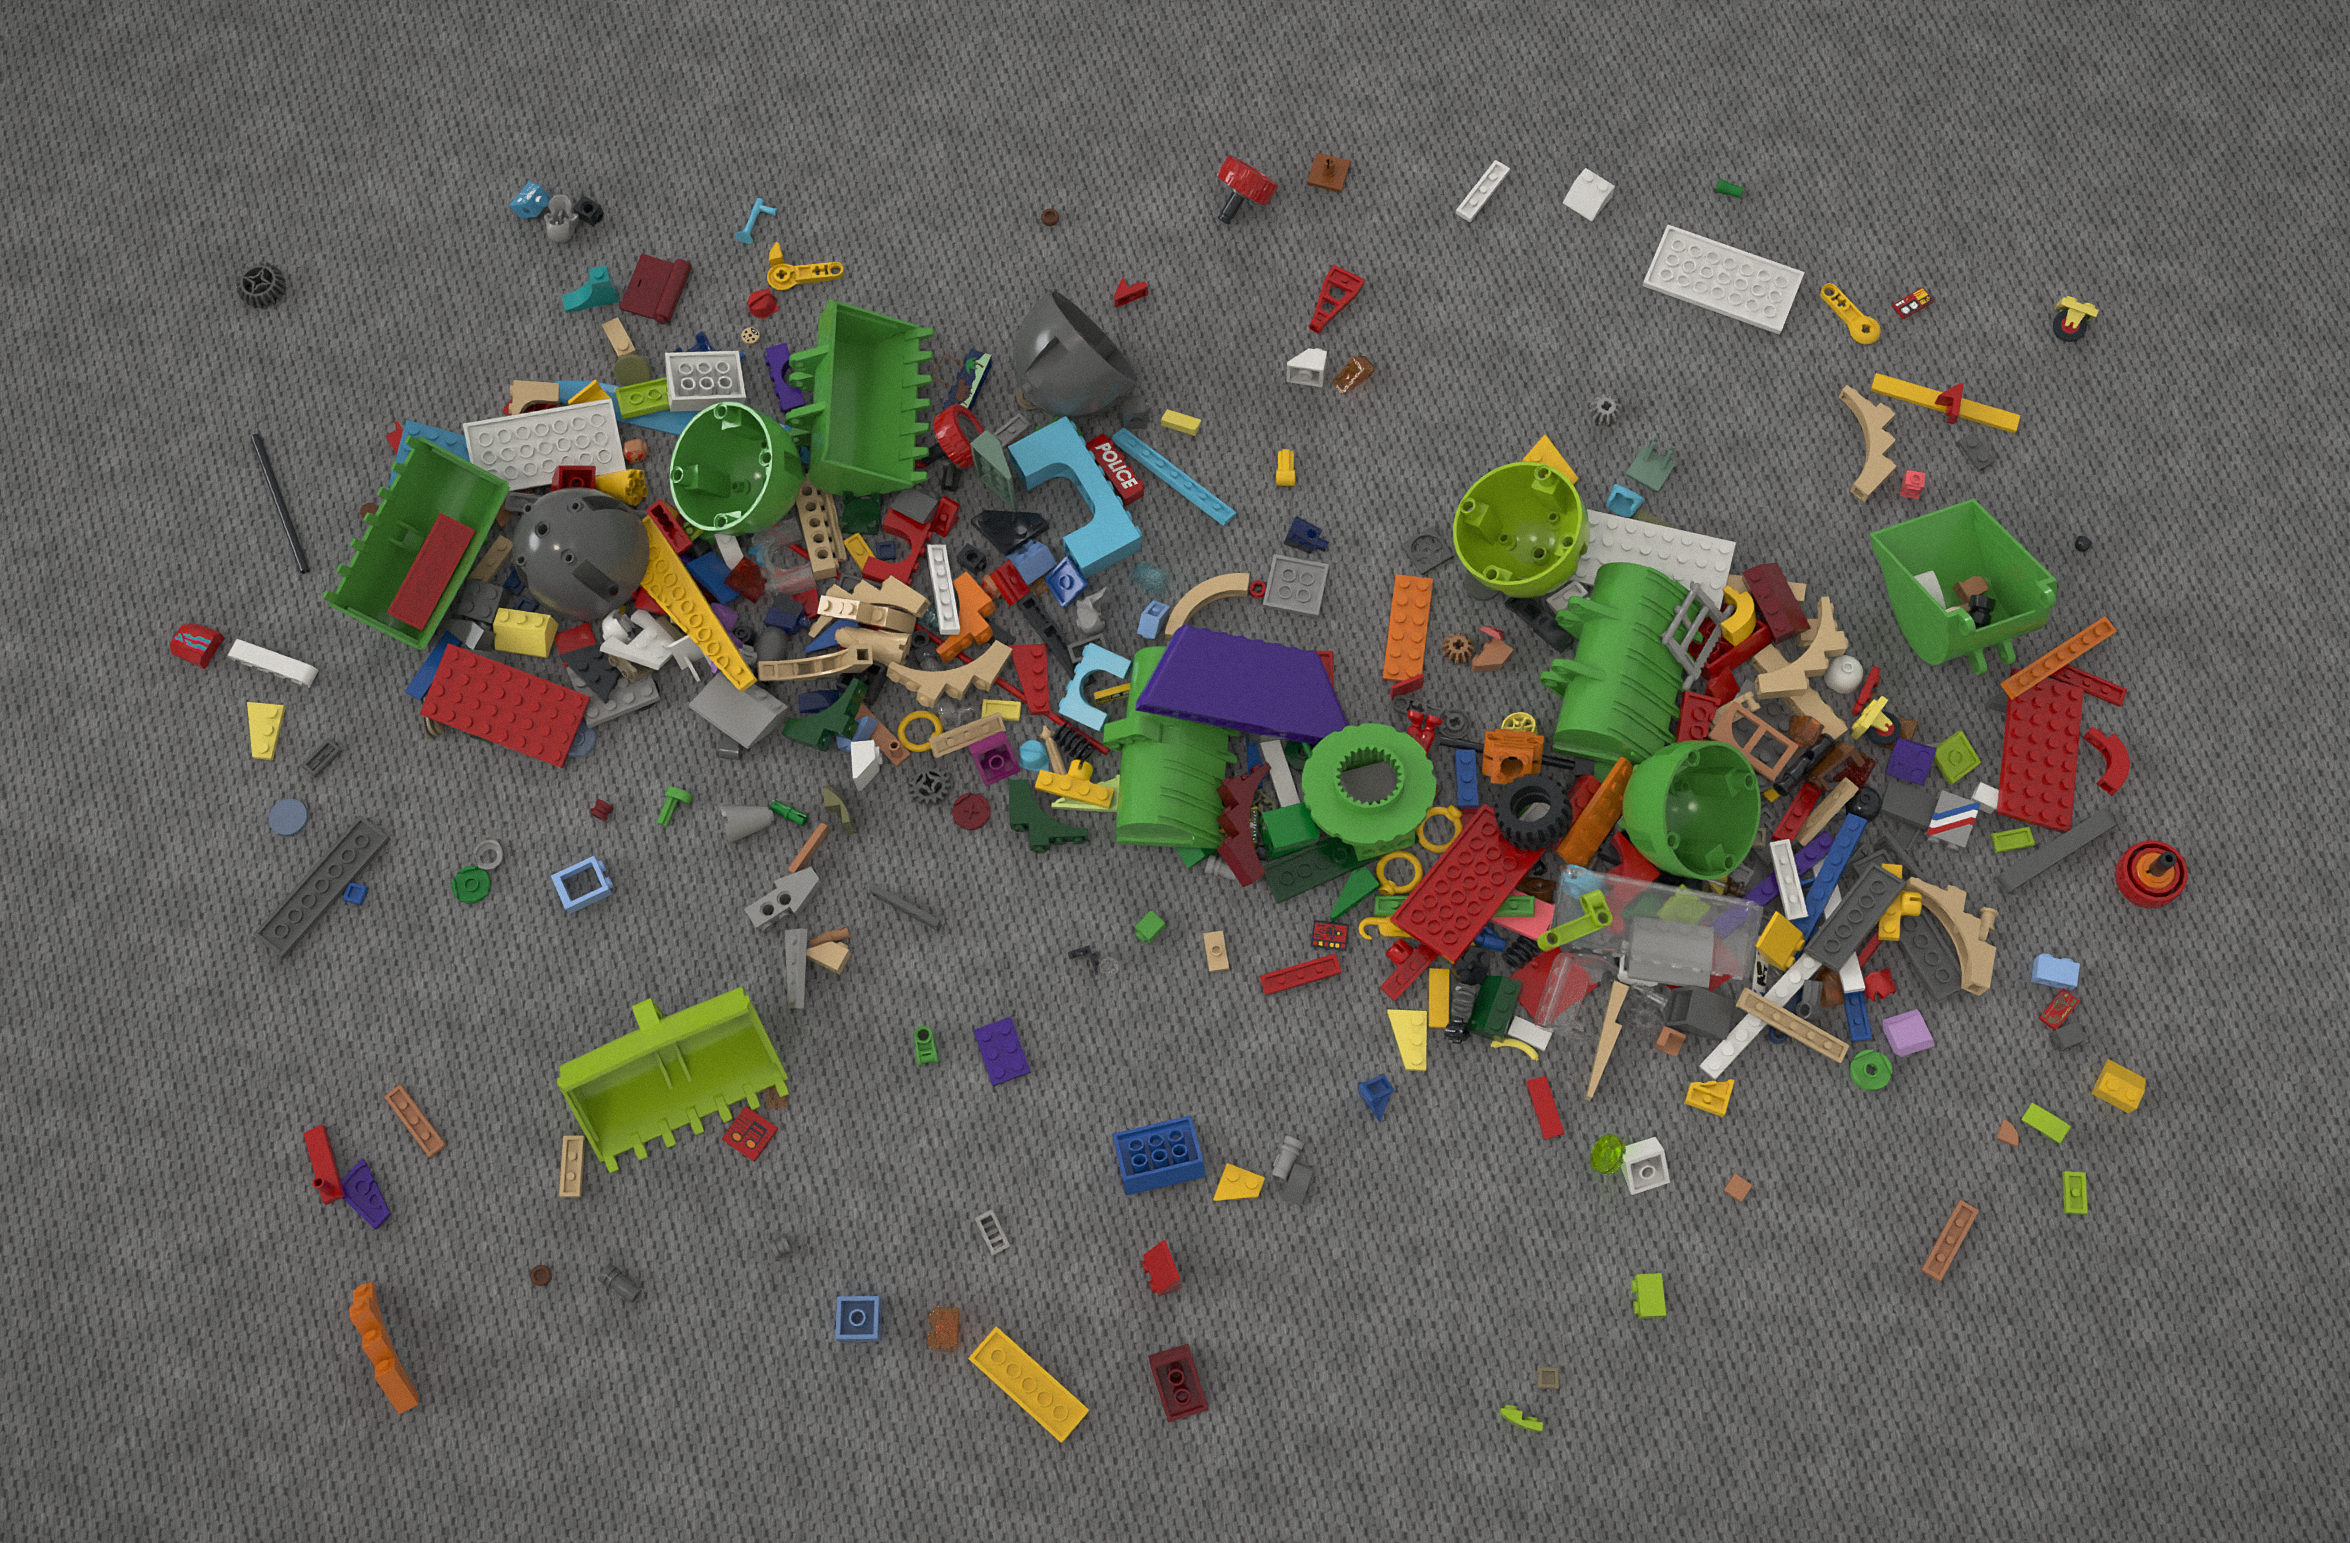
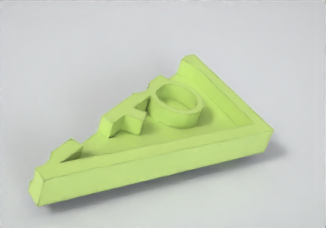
M1120 775L1115 776L1116 778L1109 781L1097 783V785L1115 790L1109 809L1064 797L1052 803L1051 807L1052 809L1117 812Z

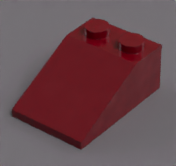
M1188 1343L1149 1356L1150 1367L1168 1422L1208 1410Z

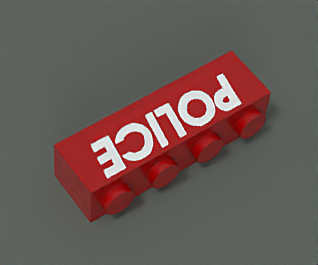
M1103 433L1086 443V449L1092 451L1095 457L1094 462L1097 466L1100 465L1105 473L1104 478L1111 482L1115 493L1121 498L1125 507L1144 496L1145 486L1141 479L1137 480L1134 476L1133 468L1130 465H1126L1124 456L1120 451L1117 452L1115 450V445L1110 437L1107 438Z

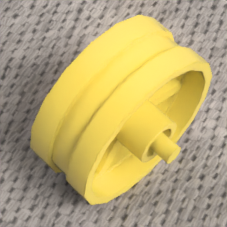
M1513 713L1507 716L1501 725V729L1510 731L1532 730L1531 732H1534V735H1538L1536 722L1528 713Z

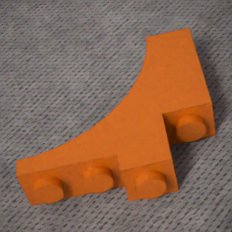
M967 571L952 582L958 593L960 603L958 616L960 633L950 634L947 640L936 649L944 664L953 660L964 649L969 648L973 642L980 646L989 641L994 635L984 618L990 616L996 610L995 605Z

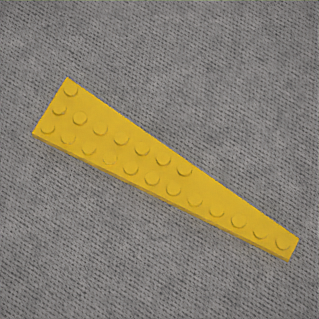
M647 515L642 519L649 539V559L640 585L645 588L678 626L688 634L692 641L702 649L706 656L714 662L739 691L744 692L757 682V679L677 553L651 517Z

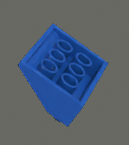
M1191 1115L1113 1134L1126 1195L1206 1177L1204 1162Z

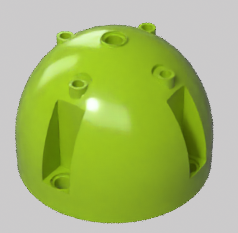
M1537 462L1507 464L1481 477L1461 500L1453 524L1455 549L1469 572L1487 588L1503 591L1507 596L1515 598H1534L1553 592L1563 586L1577 572L1580 557L1586 554L1590 539L1588 513L1581 496L1571 481L1557 469Z

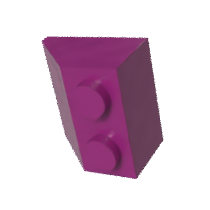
M1003 731L968 745L985 787L1021 771L1008 738Z

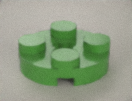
M1864 1050L1853 1058L1850 1063V1076L1853 1082L1862 1090L1877 1091L1888 1084L1892 1074V1066L1884 1054L1874 1052V1050ZM1868 1065L1871 1068H1875L1874 1075L1866 1072Z

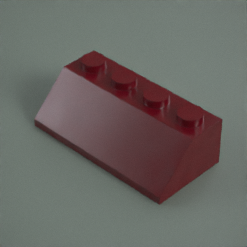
M1778 563L1759 564L1742 572V581L1752 597L1764 624L1769 626L1770 636L1775 645L1811 629Z

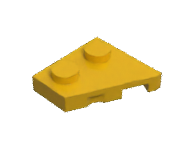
M1735 1080L1690 1083L1684 1104L1724 1117Z

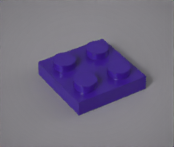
M1897 737L1885 770V775L1924 785L1936 753V748Z

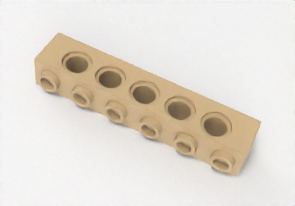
M808 473L806 474V481L801 484L796 505L814 579L817 581L836 577V569H839L837 557L833 558L832 553H835L833 542H829L828 537H831L829 526H825L824 523L827 521L825 510L821 511L820 506H823L822 496L817 494V490L820 489L810 482Z

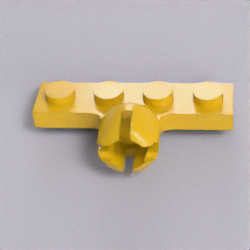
M1073 760L1066 775L1040 769L1035 790L1106 809L1110 808L1115 790L1090 782L1093 767L1090 763L1084 761L1082 766L1080 764L1081 760Z
M1882 864V868L1902 879V865ZM1902 890L1879 920L1878 940L1899 941L1900 917L1903 915L1919 916L1921 913L1922 896L1919 892Z

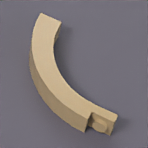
M1250 573L1220 575L1206 580L1191 589L1172 611L1165 630V640L1169 643L1174 632L1182 625H1186L1190 618L1208 603L1227 597H1247Z

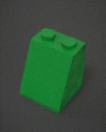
M1304 802L1264 812L1257 825L1269 861L1279 859L1313 845L1320 836L1319 826L1315 825L1311 818V810L1306 808Z

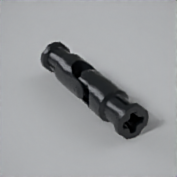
M1827 733L1821 734L1820 739L1815 744H1812L1784 773V777L1779 782L1773 784L1774 790L1779 795L1787 796L1789 790L1793 786H1797L1804 779L1805 775L1825 757V753L1829 748L1836 745L1832 736Z

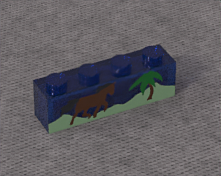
M971 349L969 354L965 355L963 368L958 371L957 381L950 388V396L943 404V411L955 404L963 405L972 411L993 364L990 354Z

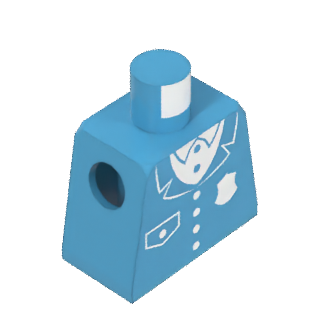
M529 181L509 207L520 218L536 217L549 204L551 197L540 185Z

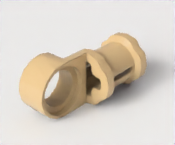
M1982 907L1980 909L1981 925L1978 940L1985 941L1988 932H1994L1995 917L1999 913L1995 909Z

